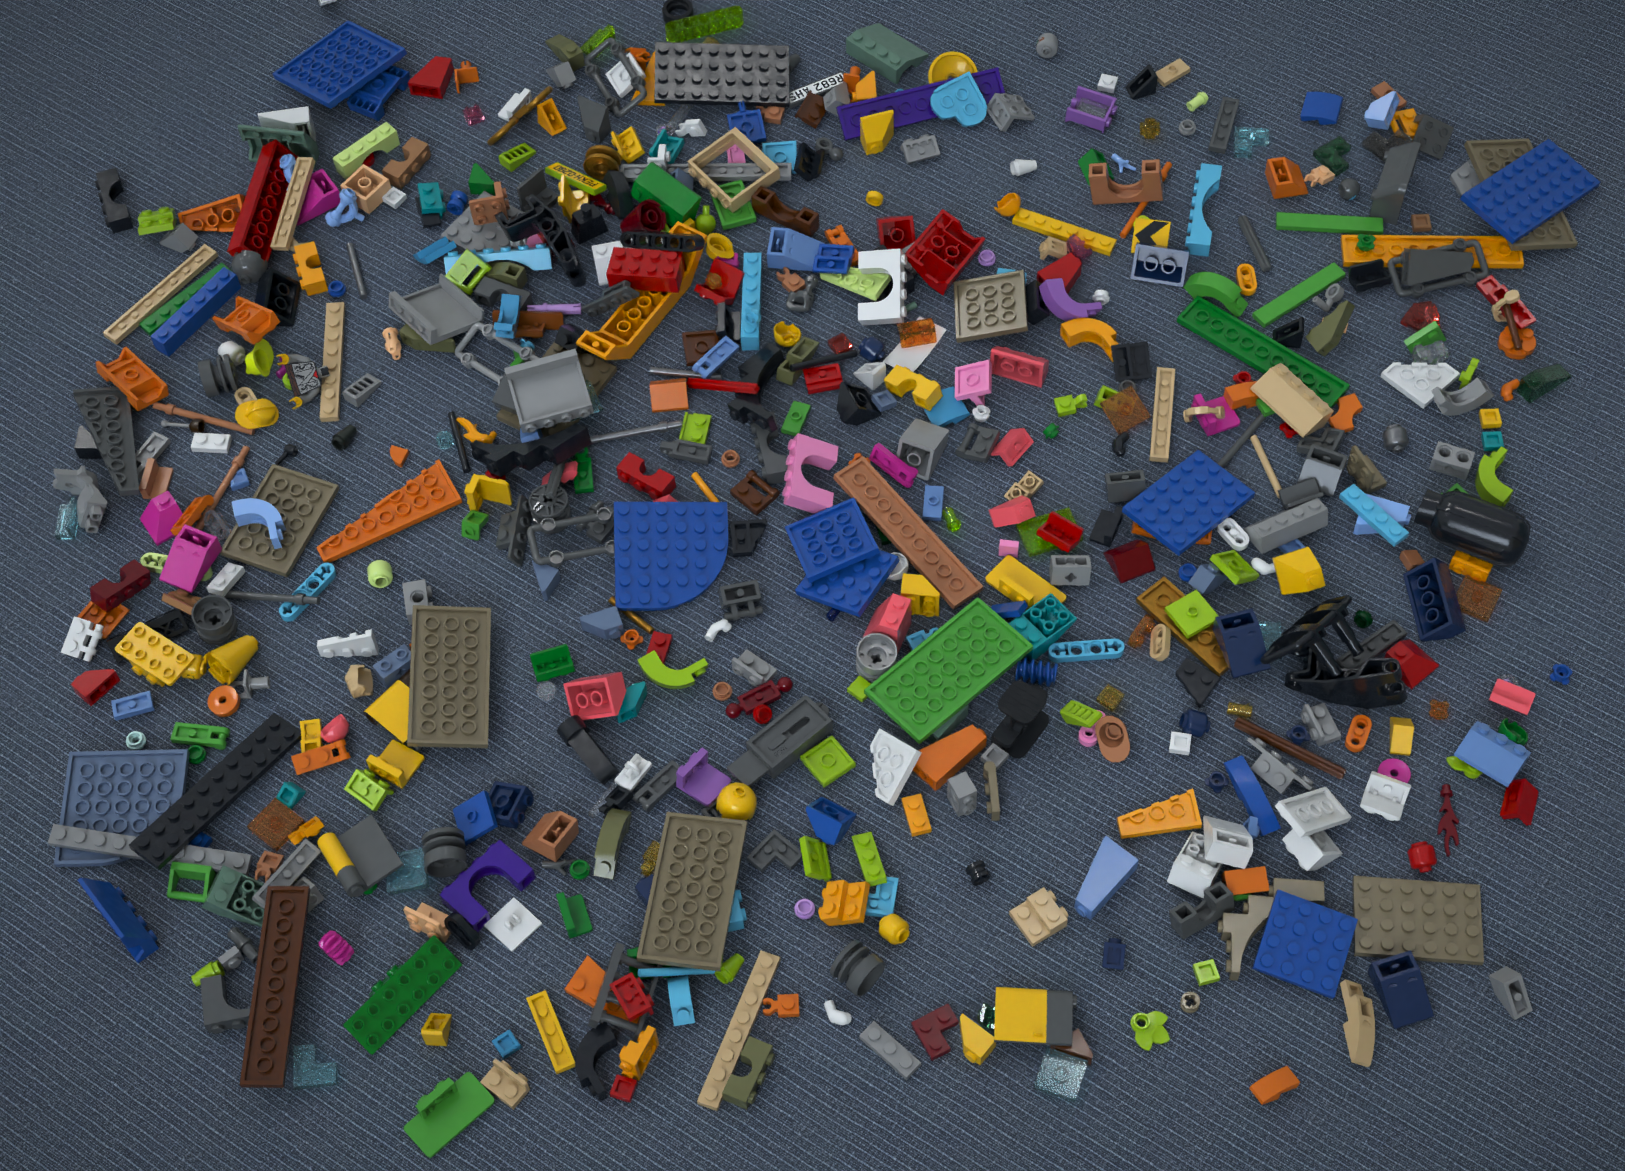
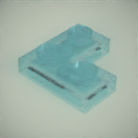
M1234 127V157L1251 158L1252 145H1269V128Z
M315 1044L293 1046V1088L295 1090L338 1085V1065L336 1062L316 1064Z

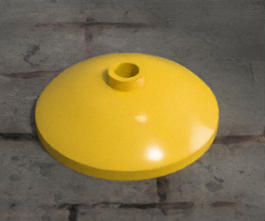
M955 51L945 52L932 62L928 72V81L931 84L948 80L949 77H959L969 71L971 74L978 71L974 62L965 54Z

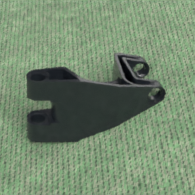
M533 194L525 197L531 209L525 210L523 214H518L516 218H511V221L507 220L502 211L494 215L506 237L512 242L541 233L571 284L575 287H581L585 284L586 277L578 253L566 229L554 211Z
M1310 646L1290 653L1305 658L1303 670L1289 672L1285 675L1284 685L1289 689L1332 704L1364 709L1402 704L1407 699L1405 684L1400 680L1402 678L1401 666L1399 661L1394 658H1368L1361 668H1341L1343 671L1338 676L1331 678V675L1323 663H1320Z

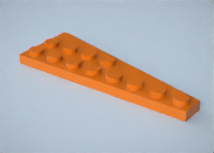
M436 460L435 464L427 470H422L421 474L415 479L408 480L404 487L393 491L374 505L375 508L368 513L361 514L357 521L346 525L345 529L339 534L332 535L317 546V551L323 563H331L461 504L462 499L440 460Z

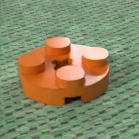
M1506 326L1498 339L1500 351L1502 349L1505 352V356L1517 360L1524 359L1529 354L1531 355L1536 346L1534 332L1529 328H1523L1522 330L1517 328L1522 349L1516 351L1509 327Z

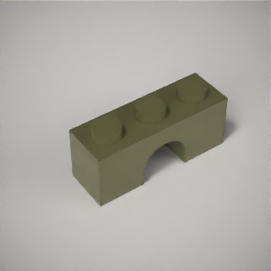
M751 1036L748 1037L740 1056L741 1062L749 1065L752 1070L744 1077L734 1074L730 1075L722 1092L723 1100L746 1110L749 1104L755 1102L757 1097L756 1089L758 1085L763 1084L766 1078L765 1070L767 1066L772 1065L775 1058L773 1045Z

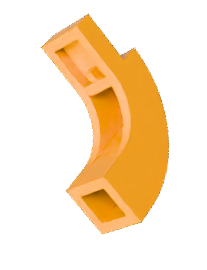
M1077 318L1061 324L1060 336L1068 347L1082 342H1092L1099 345L1113 362L1111 345H1118L1119 343L1116 341L1117 332L1111 326L1092 318Z

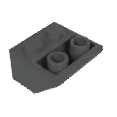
M1312 444L1297 484L1315 478L1319 492L1333 497L1344 472L1348 456Z

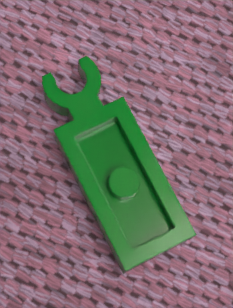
M587 447L584 448V453L579 454L577 452L575 454L576 459H572L578 463V473L574 478L576 494L594 492L592 461Z

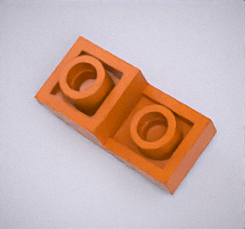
M1285 1066L1252 1084L1249 1089L1259 1102L1264 1105L1279 1099L1281 1093L1297 1088L1300 1081L1289 1067Z

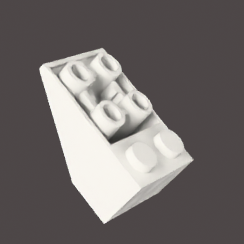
M308 106L258 113L261 127L302 131L316 142L315 127Z
M1204 815L1205 859L1245 869L1253 853V839L1244 825Z
M1192 831L1174 861L1167 880L1168 883L1201 898H1204V890L1214 884L1223 865L1222 863L1205 859L1204 835Z

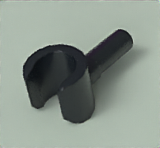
M287 444L284 447V453L275 464L279 465L288 455L295 457L298 453L296 446Z

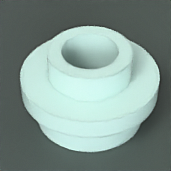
M138 731L129 733L126 738V745L131 750H140L146 744L145 735Z

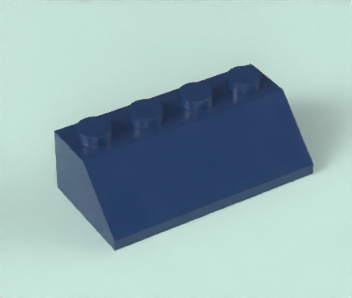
M1434 557L1403 574L1421 641L1450 639L1466 631L1447 563Z

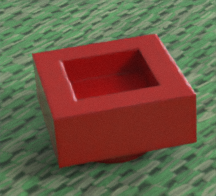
M617 1074L609 1093L610 1097L631 1103L638 1084L637 1080Z

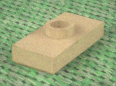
M1179 58L1155 72L1158 76L1157 81L1165 87L1188 74L1190 67Z

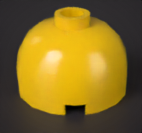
M734 782L726 785L717 797L716 809L717 812L719 810L722 814V818L750 820L756 811L757 797L754 791L744 783Z

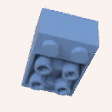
M771 227L767 250L768 268L783 269L787 267L790 270L812 271L815 255L818 254L819 244L824 243L789 228Z

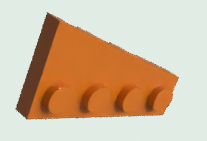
M587 955L564 990L569 995L594 1008L605 971ZM612 1002L609 1004L605 1003L603 1010H606L608 1014L629 1021L620 1005ZM639 1017L636 1018L635 1020L631 1021V1022L637 1024V1023H638V1020H639Z

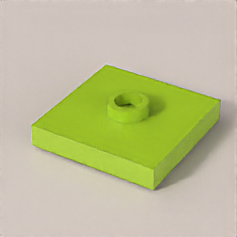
M1235 550L1216 553L1210 558L1235 585L1255 581L1260 576Z
M1197 589L1166 606L1164 610L1187 639L1213 625L1215 617H1219Z
M832 735L800 756V760L823 788L856 767L855 761Z

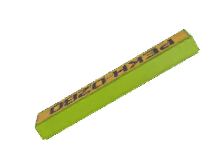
M559 162L545 167L546 174L561 180V175H565L570 185L593 196L607 190L606 184Z

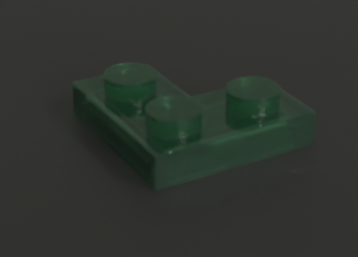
M1338 136L1314 150L1313 156L1322 165L1329 168L1336 177L1349 169L1350 164L1341 156L1350 151L1351 145L1341 136Z

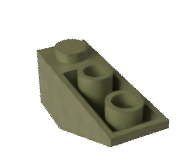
M486 262L492 269L484 275L485 277L494 278L499 282L511 284L519 289H522L528 281L526 270L523 266L511 262ZM480 266L477 268V270H476L475 273L473 274V277H474V276L477 274V272L481 269Z
M1348 300L1340 303L1336 310L1325 316L1323 321L1317 327H1313L1309 334L1305 336L1314 349L1324 357L1339 344L1355 308Z
M405 324L399 330L401 341L415 350L455 353L456 346L452 337L429 345L409 325Z

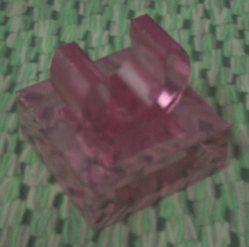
M477 104L470 108L467 106L462 110L468 126L485 121Z

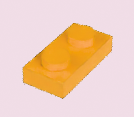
M921 793L901 798L911 836L930 833L932 829Z

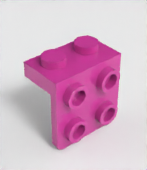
M1201 393L1194 395L1191 408L1223 406L1225 409L1224 419H1218L1212 413L1196 415L1207 436L1240 425V419L1234 409H1230L1223 396L1205 402Z

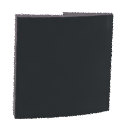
M1147 341L1111 345L1116 382L1152 378Z

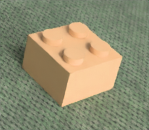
M364 164L340 185L341 190L350 188L356 193L358 208L368 214L383 202L382 197L391 189L388 178Z

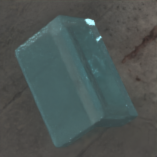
M75 496L70 497L69 504H60L55 531L57 540L76 538L78 515Z

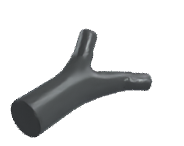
M564 859L557 862L543 860L542 868L556 869L563 876H566L567 873L563 867L572 864L576 860Z

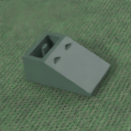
M223 865L218 871L201 908L222 917L262 927L264 909L254 902L252 897L264 883Z

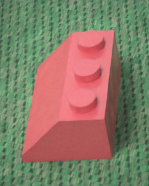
M996 346L991 349L990 362L992 363V374L1042 388L1048 373L1049 360L1028 355L1024 352L1010 350L1006 347Z
M622 672L578 678L563 684L571 716L578 715L582 720L618 715L626 693Z

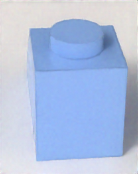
M1392 91L1370 104L1369 109L1365 111L1364 115L1368 127L1388 130L1400 102L1396 91Z

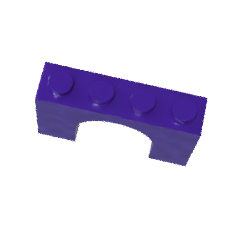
M501 840L491 844L481 857L476 858L472 865L466 871H462L451 885L444 887L440 894L442 903L453 913L462 915L465 921L477 932L491 919L489 912L472 897L473 887L478 880L487 875H500L522 892L536 879L534 870Z

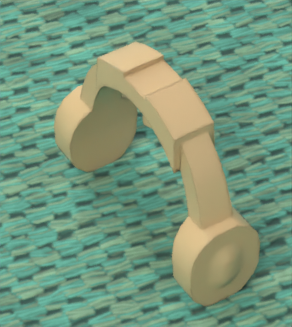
M1518 290L1506 292L1504 298L1495 305H1492L1491 311L1497 322H1507L1506 318L1500 315L1502 311H1499V309L1506 303L1512 304L1520 299Z
M1209 406L1192 407L1184 410L1183 417L1186 423L1192 422V415L1212 413L1218 419H1224L1225 409L1223 406H1216L1215 408H1210Z

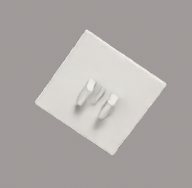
M512 898L484 927L513 952L542 925V922L518 900Z

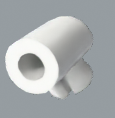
M833 1000L824 1003L830 1022L838 1025H845L851 1022L852 1017L850 1013L837 1010Z

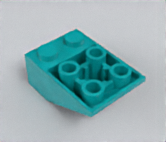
M1050 593L1008 624L1033 645L1032 651L1026 655L1031 661L1044 654L1050 645L1055 643L1072 626L1077 618Z

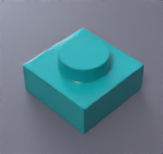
M1501 431L1482 432L1481 439L1484 451H1498L1501 446L1504 447Z

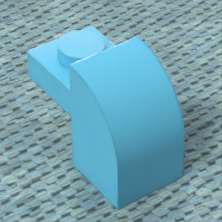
M688 975L667 978L674 1026L695 1023Z

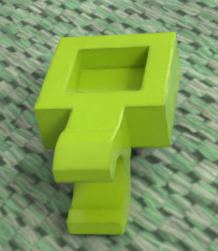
M1080 394L1074 399L1072 395L1054 398L1058 417L1075 414L1077 408L1087 407L1086 401L1088 399L1086 394Z

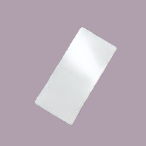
M918 317L905 337L883 362L892 367L896 365L903 368L907 367L914 372L939 342L946 329L922 317Z

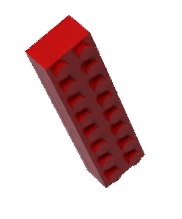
M276 139L262 146L227 249V253L233 257L236 252L238 254L241 253V250H249L259 253L264 261L265 259L267 262L272 251L270 245L289 185L284 176L283 169L280 167V159L283 155L287 154L293 155L295 160L298 157Z

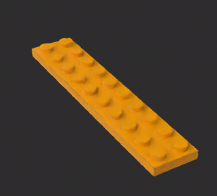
M1341 235L1340 239L1343 267H1350L1377 259H1382L1384 267H1388V261L1393 257L1400 256L1404 248L1428 250L1450 245L1457 238L1464 239L1465 241L1477 240L1480 242L1488 268L1523 269L1524 266L1522 250L1511 251L1507 240L1503 236L1373 235L1376 238L1373 242L1375 247L1369 251H1362L1357 247L1359 242L1358 235ZM1474 247L1466 248L1464 252L1473 253L1474 264L1471 268H1480ZM1399 263L1395 264V267H1403V265Z

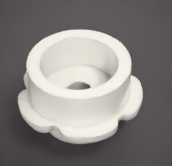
M1097 290L1092 296V300L1094 302H1101V305H1105L1110 299L1109 293L1105 290Z
M977 405L972 410V414L978 422H984L990 416V409L984 405Z

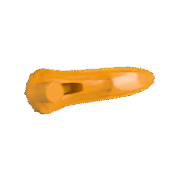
M460 417L456 419L468 432L463 436L471 442L477 440L492 444L497 437V433L491 431L489 435L479 433L476 429L477 424H472L465 418Z

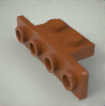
M493 310L492 312L493 325L494 322L498 321L500 310ZM520 311L515 338L524 336L536 339L543 337L546 329L559 330L560 326L564 325L563 313Z

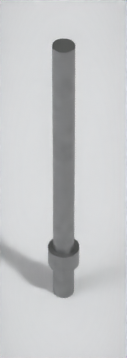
M664 421L659 422L657 425L590 436L593 444L660 431L665 433L671 429L682 428V421L669 423Z

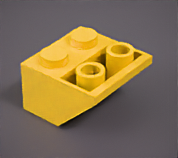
M903 573L900 596L911 599V615L939 616L940 593L923 575Z

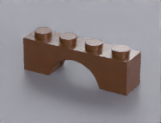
M760 186L751 196L754 212L789 229L812 237L819 228V213L806 207L799 211L790 209L779 200L775 192L763 186Z

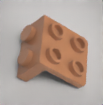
M501 181L494 182L496 196L469 201L474 225L498 222L494 215L501 211L509 220L507 210L510 209L509 200L505 199L507 198L506 188H502Z

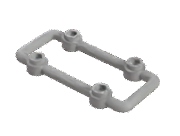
M480 322L472 325L455 349V356L461 360V363L466 368H475L496 381L498 386L503 376L496 374L477 362L476 357L472 353L462 352L478 330L482 331L486 339H496L519 353L520 358L524 362L539 359L530 347L522 348L508 338L495 337L496 330H494V325Z

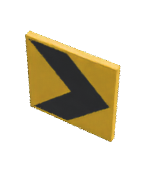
M1136 218L1131 253H1135L1137 242L1168 246L1171 222Z

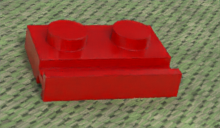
M838 363L803 369L808 395L840 389V384L843 380Z

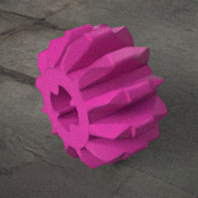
M330 930L327 934L325 933L318 942L319 947L324 953L339 965L348 962L354 954L352 946L335 931Z

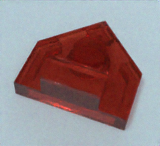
M1432 301L1414 303L1400 322V324L1406 327L1409 326L1417 330L1416 332L1433 321H1436L1441 329L1439 323L1440 315L1436 304H1432Z

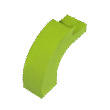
M1501 446L1497 452L1493 451L1489 457L1485 454L1482 457L1475 475V486L1482 500L1504 508L1510 501L1513 490L1501 483L1495 475L1496 469L1502 464L1508 451Z
M655 650L637 660L638 665L649 680L668 689H683L694 685L695 680L693 676L699 677L707 672L706 669L708 668V663L703 658L685 669H670L661 662Z

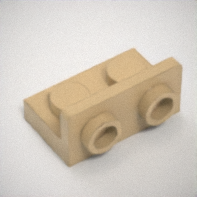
M495 1058L493 1060L494 1066L480 1083L514 1110L530 1091L527 1083L528 1079L520 1072L518 1074L514 1073L511 1070L512 1067L504 1060L500 1062Z

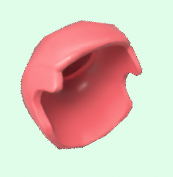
M339 714L321 730L320 735L328 743L343 740L349 731V723L342 714Z

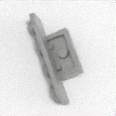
M1258 737L1256 739L1248 738L1247 741L1262 752L1252 765L1251 770L1279 793L1284 794L1295 779L1309 791L1316 790L1312 786L1314 782L1305 775L1301 777L1297 774L1298 769L1288 762L1286 765L1282 762V756L1274 750L1270 752L1266 749L1265 746L1267 744Z

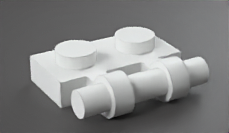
M74 616L61 653L81 659L83 652H85L83 660L91 662L93 655H96L97 650L95 649L98 641L102 639L104 626L96 624L93 631V622ZM89 636H92L88 647H86Z

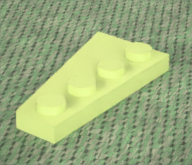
M850 267L848 274L820 273V279L874 301H877L891 281V276L888 274H862L858 268Z

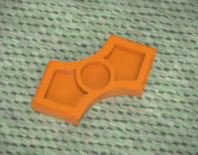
M1355 393L1338 399L1337 405L1339 410L1328 420L1332 428L1345 430V433L1354 429L1352 419L1363 408Z

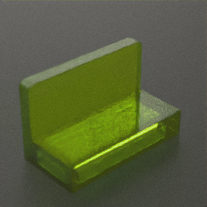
M608 24L603 30L598 29L580 49L588 55L606 39H615L614 27Z

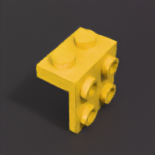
M473 474L470 483H467L464 493L467 496V504L470 511L479 512L484 499L512 505L513 500L510 486L505 480Z

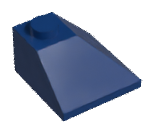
M824 797L815 800L805 809L816 836L828 845H835L843 839L857 815Z

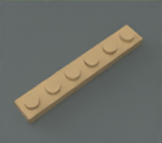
M297 157L270 245L273 250L289 251L316 162L313 157Z
M1157 367L1149 461L1168 463L1175 369Z

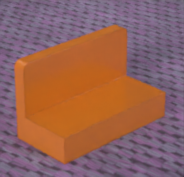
M1265 866L1224 871L1221 875L1222 883H1226V887L1233 893V896L1269 891Z

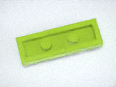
M872 832L852 836L853 846L865 881L870 884V887L887 883V877Z

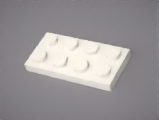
M1327 787L1281 800L1275 805L1280 815L1286 819L1293 828V831L1301 838L1347 823L1352 818Z

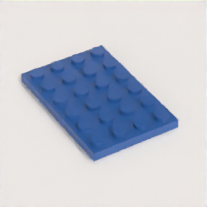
M1197 450L1123 506L1122 512L1176 555L1180 556L1254 498L1255 492L1200 450Z

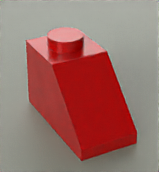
M114 669L85 671L77 676L71 683V686L79 697L92 706L121 680Z

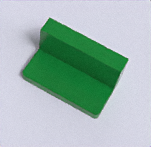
M1093 148L1078 160V164L1089 186V164L1107 163L1103 153ZM1107 163L1109 177L1113 180L1114 176Z
M564 892L556 894L569 939L592 932V925L582 895L579 894L565 898Z

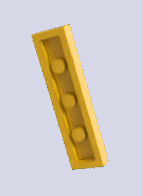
M546 990L527 997L526 1000L556 1075L575 1067L574 1058Z

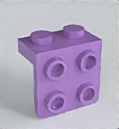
M701 748L697 753L694 752L690 756L689 761L684 766L681 765L676 772V787L706 807H709L717 799L722 788L731 783V778L708 764V751L704 748Z

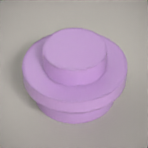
M983 250L978 256V262L983 266H991L996 261V256L991 250Z
M808 899L799 900L794 907L796 916L800 919L811 918L815 913L814 903Z

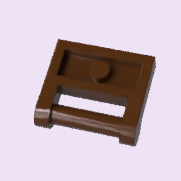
M751 470L744 479L730 490V494L757 516L778 498L780 491L772 488L758 476L757 472ZM754 482L768 495L765 497L750 484Z

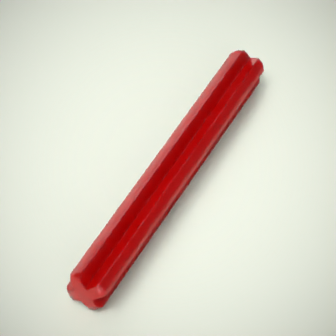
M691 377L686 382L688 388L749 394H757L758 390H760L757 383Z

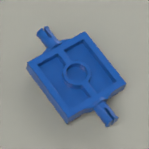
M741 101L738 102L739 111L727 115L729 130L736 127L753 144L766 142L760 109L746 110L745 102L742 101V105Z

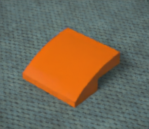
M90 601L77 617L93 622V631L96 624L103 625L102 639L106 640L130 610L119 604L118 607L105 612Z

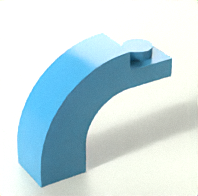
M502 294L499 318L497 322H494L495 337L514 339L519 322L522 296Z

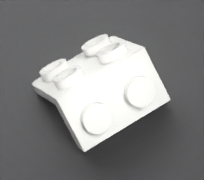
M1372 771L1360 807L1368 813L1382 815L1387 820L1399 821L1411 785Z

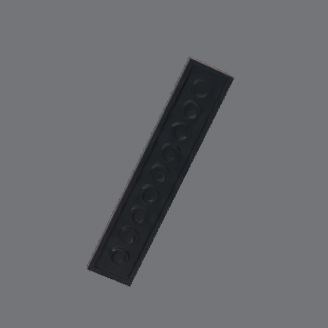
M273 713L129 844L130 849L156 869L161 870L301 740V731Z

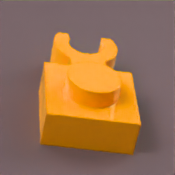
M315 816L301 825L297 831L289 834L288 838L291 843L296 845L305 837H313L319 834L324 825Z

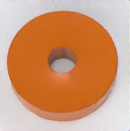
M219 686L210 693L207 701L208 707L216 716L228 717L239 708L240 696L231 686Z

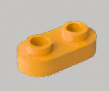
M1240 264L1236 270L1237 284L1242 289L1240 293L1245 296H1251L1255 294L1257 289L1255 270L1250 264Z

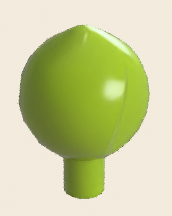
M703 205L702 214L698 215L695 220L696 229L706 235L713 232L716 227L715 218L709 214V205Z

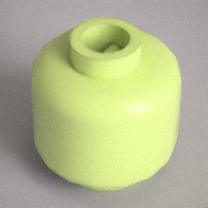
M376 560L369 564L367 568L368 581L373 587L384 588L391 584L393 580L392 567L387 561Z

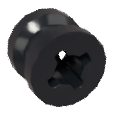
M983 860L973 862L965 870L971 876V882L974 886L985 883L991 877L990 872L985 869L986 865Z

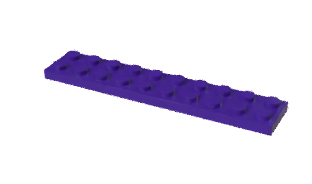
M998 67L971 74L986 101V105H988L995 93H1005ZM955 78L836 107L844 140L847 141L860 137V117L892 109L894 111V129L939 118L931 109L930 98L935 89Z

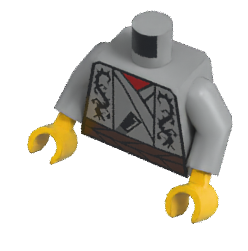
M278 354L276 357L280 356L282 362L277 364L285 365L294 398L290 399L289 402L294 401L296 406L292 409H297L301 405L312 401L319 393L322 386L320 379L330 376L328 367L316 368L314 361H311L309 357L299 354Z

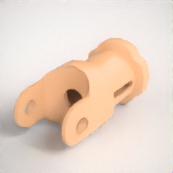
M389 327L382 332L386 340L385 349L392 354L394 360H399L401 358V342L397 337L399 333L396 328Z

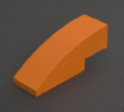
M1257 381L1225 387L1223 397L1231 410L1246 406L1247 409L1257 406L1255 403L1259 397L1250 390Z

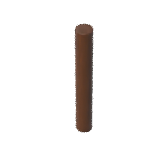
M1506 303L1503 305V310L1514 348L1518 351L1522 349V344L1510 304Z

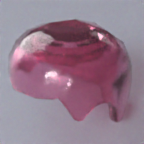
M1075 234L1066 241L1068 253L1071 252L1080 260L1092 255V249H1085V241H1081Z

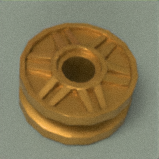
M595 145L587 150L583 167L585 172L592 178L603 180L608 169L619 171L621 156L611 147Z

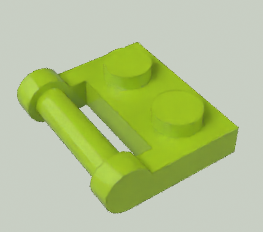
M466 248L445 277L466 294L471 295L474 292L475 286L487 272H490L492 267ZM476 265H479L481 269L468 285L464 284V280Z

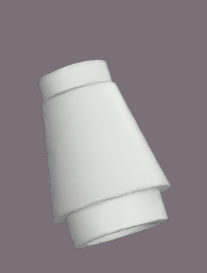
M1015 159L1010 163V170L1012 175L1020 176L1037 170V163L1035 160Z

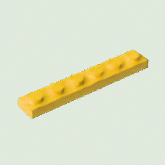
M1019 208L1012 219V224L1107 256L1111 255L1117 239L1023 208Z

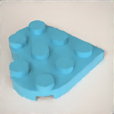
M970 71L939 86L934 90L930 98L931 109L941 120L955 118L963 127H972L980 124L986 116V101Z

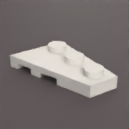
M372 629L366 630L365 634L358 635L355 632L351 633L347 638L336 636L317 640V649L321 657H370L379 653V647Z

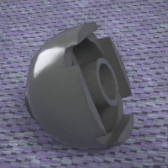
M241 250V253L237 254L236 252L234 254L231 268L233 273L237 275L238 280L245 284L259 282L262 274L267 271L268 262L266 259L265 261L261 259L259 253Z

